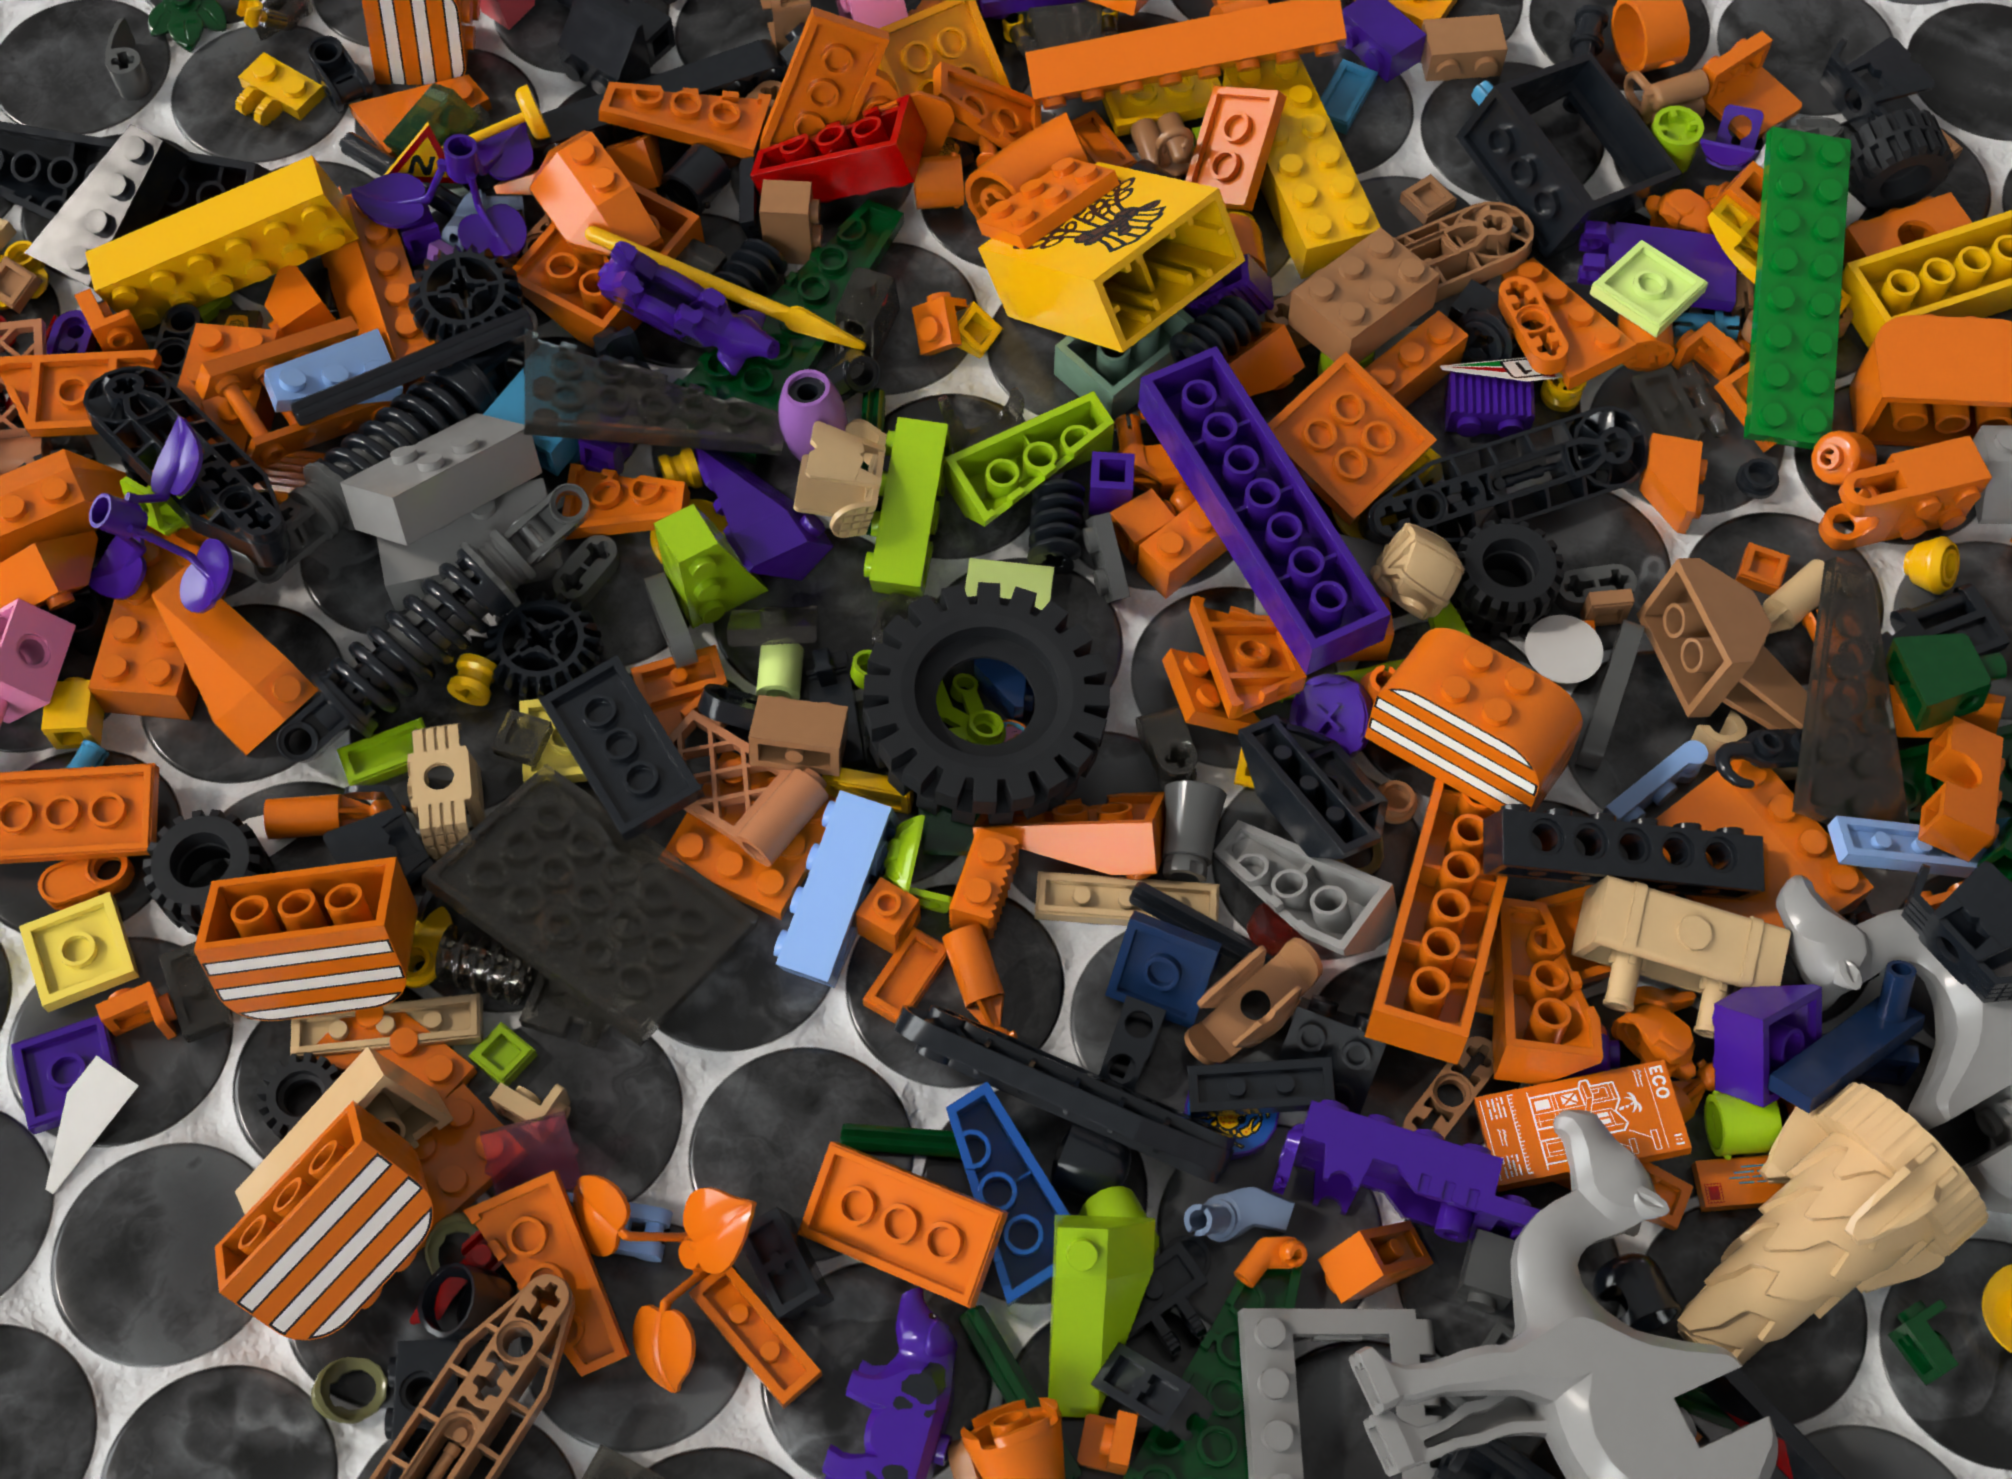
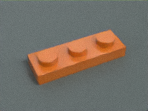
M733 1267L723 1273L708 1275L688 1292L694 1303L784 1409L823 1376L822 1371Z

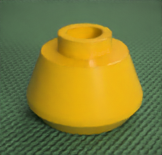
M1946 536L1919 542L1905 555L1904 573L1909 576L1910 581L1914 585L1932 594L1941 595L1952 588L1957 579L1960 566L1959 550L1957 545Z

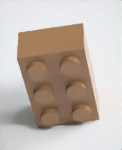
M1380 227L1292 290L1288 324L1332 361L1335 362L1341 355L1347 352L1359 363L1434 307L1440 274Z

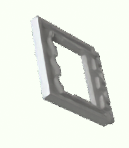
M1242 1308L1238 1311L1249 1479H1304L1293 1338H1311L1312 1341H1361L1362 1338H1389L1391 1361L1401 1365L1420 1363V1358L1436 1356L1433 1321L1430 1319H1416L1415 1309ZM1440 1397L1408 1407L1396 1406V1416L1416 1427L1442 1420V1416H1425V1408L1441 1407ZM1430 1462L1421 1466H1415L1402 1472V1479H1432L1437 1467L1430 1468Z

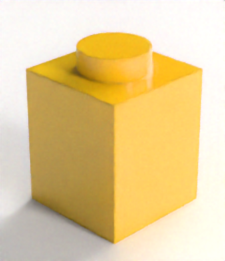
M70 677L64 681L56 682L50 703L44 706L41 725L42 732L55 749L79 748L83 740H89L101 746L105 712L88 689L90 680Z

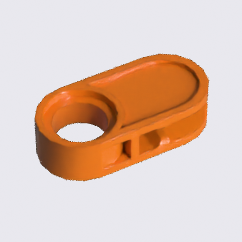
M128 857L64 860L46 868L40 875L38 891L49 906L60 911L107 892L114 895L126 889L135 875L134 866ZM112 860L121 862V869L115 877L107 880L98 878V871L104 863Z

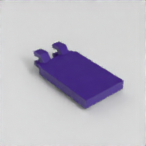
M1587 220L1585 222L1584 233H1581L1579 238V251L1588 253H1584L1582 265L1579 266L1577 283L1592 286L1596 280L1640 240H1643L1708 282L1705 293L1690 307L1732 312L1736 304L1737 267L1725 254L1714 234L1617 221L1615 224L1610 225L1602 221Z

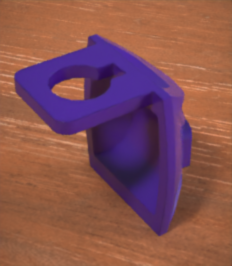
M1732 104L1727 105L1723 112L1716 141L1700 139L1699 141L1700 147L1706 156L1705 161L1720 169L1742 171L1760 153L1755 148L1763 123L1764 113L1757 109ZM1744 115L1751 120L1752 130L1748 136L1741 139L1740 146L1731 144L1733 136L1729 132V124L1734 117Z

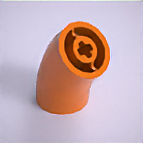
M1067 112L1058 115L1018 138L985 161L968 176L965 182L964 195L969 209L977 220L989 213L988 209L993 204L1002 200H1008L1020 192V187L1024 183L1033 179H1039L1051 171V166L1055 162L1071 157L1091 163Z

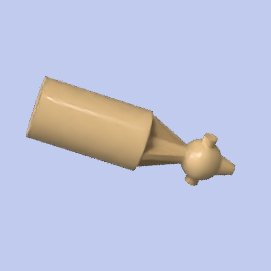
M1818 559L1811 560L1764 601L1762 608L1772 624L1768 634L1793 629L1808 613L1816 609L1839 588V577L1829 564Z

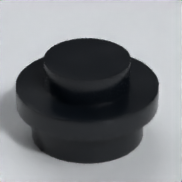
M1763 458L1752 459L1739 468L1736 474L1737 487L1750 498H1768L1778 488V470L1769 460Z

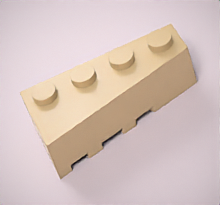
M367 1046L235 1191L244 1214H246L352 1101H355L404 1138L414 1149L419 1146L417 1140L435 1126L441 1130L454 1119L437 1090Z

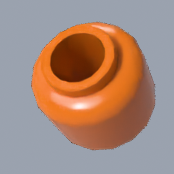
M1842 430L1832 431L1822 436L1815 444L1811 455L1812 468L1816 476L1823 482L1841 486L1848 474L1876 466L1877 452L1873 442L1863 434Z

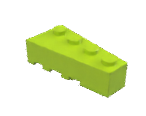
M897 417L895 431L889 430L887 433L885 456L891 457L888 471L882 472V482L879 489V496H884L881 511H875L872 518L871 536L876 537L874 552L868 551L866 554L864 577L869 578L873 592L921 598L925 593L933 553V541H929L930 534H936L940 518V501H936L937 495L944 496L945 457L952 455L953 450L948 424Z

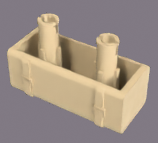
M1607 875L1587 889L1584 894L1571 955L1611 967L1606 995L1602 1004L1612 1010L1621 1012L1633 1011L1639 976L1702 994L1693 1032L1699 1036L1714 1039V1025L1712 1022L1714 1003L1743 987L1781 985L1791 931L1765 923L1763 919L1757 917H1745L1649 888L1647 884L1635 881L1632 883Z

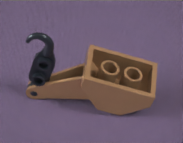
M1678 558L1636 615L1641 625L1645 626L1644 631L1687 717H1710L1720 703L1723 702L1769 729L1755 730L1738 741L1723 744L1715 754V765L1720 775L1734 786L1751 789L1755 785L1754 781L1739 776L1731 767V760L1743 759L1758 768L1807 767L1815 764L1818 759L1830 765L1839 764L1853 749V739L1819 706L1763 645L1772 624L1754 591L1700 558Z

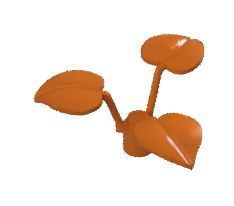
M593 1174L581 1176L576 1180L577 1184L574 1187L573 1210L591 1254L599 1257L614 1254L619 1247L620 1238L625 1241L681 1242L678 1250L679 1259L685 1268L693 1270V1275L660 1301L659 1308L651 1304L642 1306L637 1312L633 1325V1344L643 1369L654 1382L665 1390L672 1393L680 1392L682 1383L690 1373L694 1363L696 1338L687 1317L680 1311L671 1309V1305L696 1283L704 1280L709 1273H723L732 1267L749 1234L757 1203L749 1199L733 1196L718 1188H700L690 1194L686 1201L683 1213L685 1232H633L625 1228L630 1218L631 1210L630 1204L622 1190L615 1183L602 1176Z

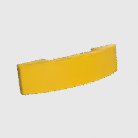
M1726 194L1708 215L1707 219L1725 254L1755 284L1758 239L1749 230L1757 222V219ZM1841 289L1840 314L1852 299L1843 289Z

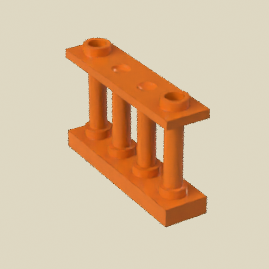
M352 316L203 362L194 386L202 400L216 396L226 397L252 437L246 454L257 465L262 463L264 465H272L280 461L285 455L356 431L362 423L373 420L377 411L384 407H390L392 402L355 404L305 426H300L297 423L292 411L281 412L289 426L269 432L240 389L255 383L265 387V369L356 337L360 328Z

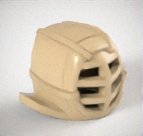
M1405 523L1402 529L1395 534L1389 545H1385L1384 550L1376 560V565L1371 568L1370 575L1384 594L1404 610L1424 621L1429 617H1436L1443 608L1448 606L1449 600L1454 594L1465 568L1458 558L1456 551L1443 537L1418 525Z

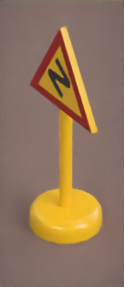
M528 84L519 87L515 93L521 113L468 135L477 143L526 122L532 135L537 140L551 137ZM429 122L424 125L384 175L407 173L418 178L421 182H432L437 170V160L445 159L444 148L443 146L441 147ZM444 172L440 183H456L446 172Z

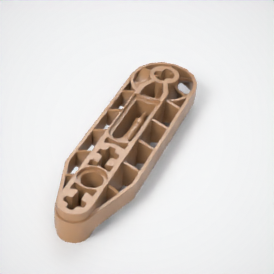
M1486 201L1468 206L1397 236L1395 239L1440 274L1435 298L1436 303L1462 292L1471 279L1481 284L1509 272L1524 263L1532 250L1534 226L1528 215L1519 208L1503 202ZM1513 225L1520 229L1521 232L1518 234L1513 233ZM1521 240L1525 242L1523 247L1513 253H1509L1510 241ZM1321 269L1315 271V272H1314L1311 276H1309L1307 279H1309L1310 277H1312L1314 274H1316L1317 272H1319ZM1291 291L1287 295L1274 300L1272 310L1267 309L1265 322L1285 324L1296 348L1300 349L1312 343L1288 324Z
M543 1274L533 1278L527 1286L462 1339L369 1479H383L393 1464L404 1470L399 1479H422L447 1439L453 1441V1443L448 1442L443 1450V1454L426 1479H442L453 1460L462 1451L459 1448L460 1446L465 1451L446 1479H468L483 1455L495 1462L485 1479H498L551 1396L575 1312V1297L569 1284L562 1278L552 1274ZM556 1295L559 1302L556 1308L547 1305L542 1310L539 1304L541 1299L552 1300ZM538 1321H540L543 1327L542 1331H539L535 1326ZM488 1333L493 1335L470 1372L458 1366L471 1347ZM524 1336L533 1339V1345L527 1354L521 1357L508 1355V1348L514 1339ZM555 1346L552 1358L549 1359L547 1356ZM501 1362L514 1375L510 1376L505 1369L501 1373L497 1364ZM544 1366L548 1369L543 1389L529 1410L518 1401L540 1367ZM454 1373L464 1381L441 1416L437 1417L428 1411ZM485 1385L491 1388L498 1385L501 1393L498 1397L488 1395L485 1398L481 1390ZM512 1410L523 1415L524 1419L501 1455H498L488 1447ZM424 1418L434 1426L408 1464L399 1459L398 1456Z

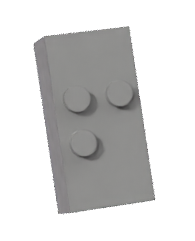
M475 413L412 446H403L393 450L390 453L391 457L340 482L355 530L408 546L540 475L542 469L530 426Z
M544 478L527 481L408 546L377 537L384 584L396 611L406 610L403 605V598L408 594H414L422 600L425 594L420 585L424 579L431 578L440 584L443 579L438 569L443 563L448 562L458 568L459 566L455 563L458 560L457 551L461 548L460 545L464 541L476 549L484 546V543L490 540L489 534L496 529L504 534L523 513L542 501L548 495ZM533 528L529 529L541 542L544 541ZM560 546L545 560L534 566L538 576L532 581L529 579L525 580L523 584L554 577L563 565Z

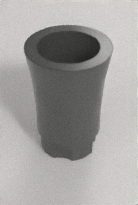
M1175 781L1168 783L1164 787L1165 833L1162 859L1164 860L1163 877L1173 881L1198 883L1206 881L1208 866L1212 863L1218 823L1227 794L1221 788L1204 782Z

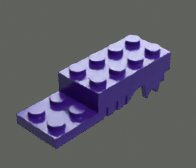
M1312 1100L1303 1124H1296L1291 1130H1288L1272 1187V1192L1283 1195L1292 1167L1296 1166L1314 1172L1313 1206L1317 1207L1319 1202L1324 1199H1332L1339 1204L1340 1214L1345 1215L1359 1188L1364 1187L1383 1193L1401 1218L1435 1228L1434 1233L1453 1242H1467L1468 1239H1471L1477 1228L1516 1240L1524 1226L1535 1214L1541 1211L1531 1207V1202L1516 1195H1503L1502 1198L1495 1196L1503 1158L1493 1156L1488 1148L1472 1143H1466L1461 1146L1444 1141V1137L1441 1134L1428 1129L1408 1130L1396 1126V1122L1393 1119L1383 1115L1370 1114L1368 1117L1350 1112L1346 1105L1334 1100H1322L1321 1102Z

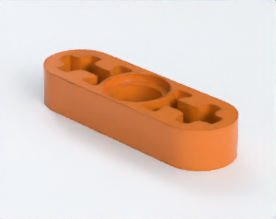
M1514 276L1504 280L1499 286L1498 307L1509 328H1513L1512 333L1530 366L1536 372L1545 375L1561 372L1567 365L1569 344L1536 285L1530 279L1521 276ZM1519 299H1524V306L1520 308ZM1529 320H1536L1544 326L1537 330H1529L1523 327L1522 324ZM1545 342L1548 352H1542V345Z

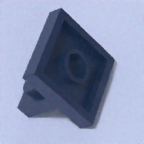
M1134 910L1129 919L1105 996L1123 1003L1127 995L1167 1010L1166 1020L1190 1028L1194 1026L1200 1011V1007L1196 1003L1207 991L1222 956L1220 954L1222 943Z

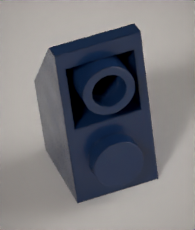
M988 658L975 659L974 678L978 681V689L1008 720H1015L1023 724L1024 711H1033L1034 693L1031 686L1027 684L1025 676L1005 662Z

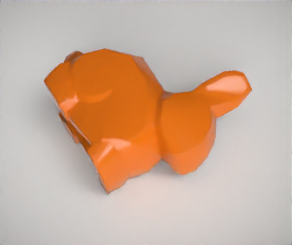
M1729 181L1719 186L1708 185L1704 189L1703 197L1690 189H1673L1662 196L1652 195L1647 197L1645 208L1651 215L1650 226L1714 234L1707 219L1708 215L1713 211L1710 205L1728 186Z
M1653 986L1637 987L1633 1011L1626 1012L1614 1020L1611 1028L1612 1036L1616 1040L1622 1041L1640 1059V1064L1664 1059L1670 1077L1673 1076L1677 1079L1688 1081L1696 1076V1067L1692 1061L1695 1049L1692 1030L1689 1025L1674 1014L1676 1011L1692 1006L1697 998L1696 994L1692 991L1680 992L1675 988L1661 990Z

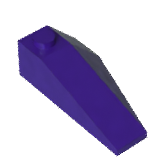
M698 446L695 448L693 454L703 481L718 497L713 503L714 509L717 514L725 515L728 525L723 530L725 537L749 573L802 581L833 547V544L825 534L826 528L823 522L814 514L795 511L793 509L794 501L726 453Z

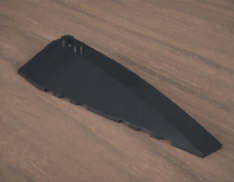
M0 121V197L52 220L117 140ZM181 151L189 157L155 222L273 171L253 162Z

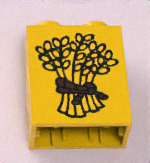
M1097 162L1095 165L1115 170L1120 183L1119 186L1025 250L992 238L978 247V250L1008 317L1123 353L1242 264L1245 258L1219 188Z

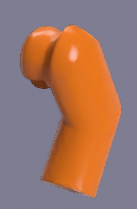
M1263 1237L1256 1242L1234 1271V1275L1246 1286L1254 1288L1267 1269H1291L1302 1266L1307 1260V1248L1304 1243L1295 1237Z

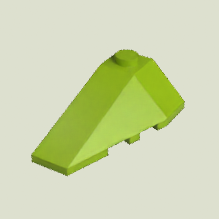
M1055 1215L1048 1398L1057 1401L1062 1417L1085 1418L1087 1414L1099 1415L1106 1395L1095 1389L1091 1383L1118 1342L1124 1345L1127 1342L1154 1269L1155 1218Z

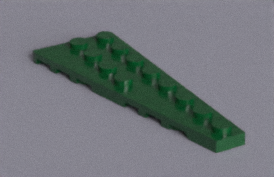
M868 199L838 227V233L824 247L818 246L810 253V260L796 273L791 271L784 278V284L771 297L767 295L765 297L788 307H804L840 328L902 228L904 213ZM766 315L762 329L779 341L780 352L776 358H748L737 375L734 376L719 361L717 347L710 353L706 351L697 360L698 365L683 380L680 378L675 380L670 385L671 391L656 405L652 403L646 410L647 419L756 465L780 426L778 403L785 381L797 371L805 369L814 370L831 342L793 332L784 322Z

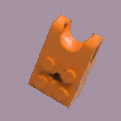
M1970 435L1893 453L1885 464L1857 470L1845 477L1838 490L1842 503L1826 511L1818 525L1820 537L1831 549L1843 551L1901 537L1904 540H1909L1920 536L1925 531L1938 528L1942 530L1956 528L1966 520L1967 514L1975 502L1981 498V493L1992 476ZM1854 488H1861V490L1856 493ZM1850 520L1854 523V530L1849 534L1838 532L1833 527V523H1842Z

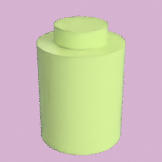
M778 635L761 644L756 696H783L795 700L800 699L804 648L793 638Z

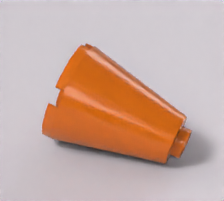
M1038 1397L1041 1407L1027 1408L1024 1399L1006 1403L974 1417L971 1420L974 1427L971 1432L965 1427L960 1430L963 1446L982 1479H1065L1062 1414L1056 1400L1048 1397Z

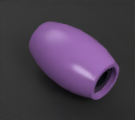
M805 369L797 371L787 378L779 398L778 419L781 433L788 449L801 463L802 456L809 454L810 451L815 449L810 444L812 428L816 421H821L845 431L848 419L839 391L825 374L817 370Z

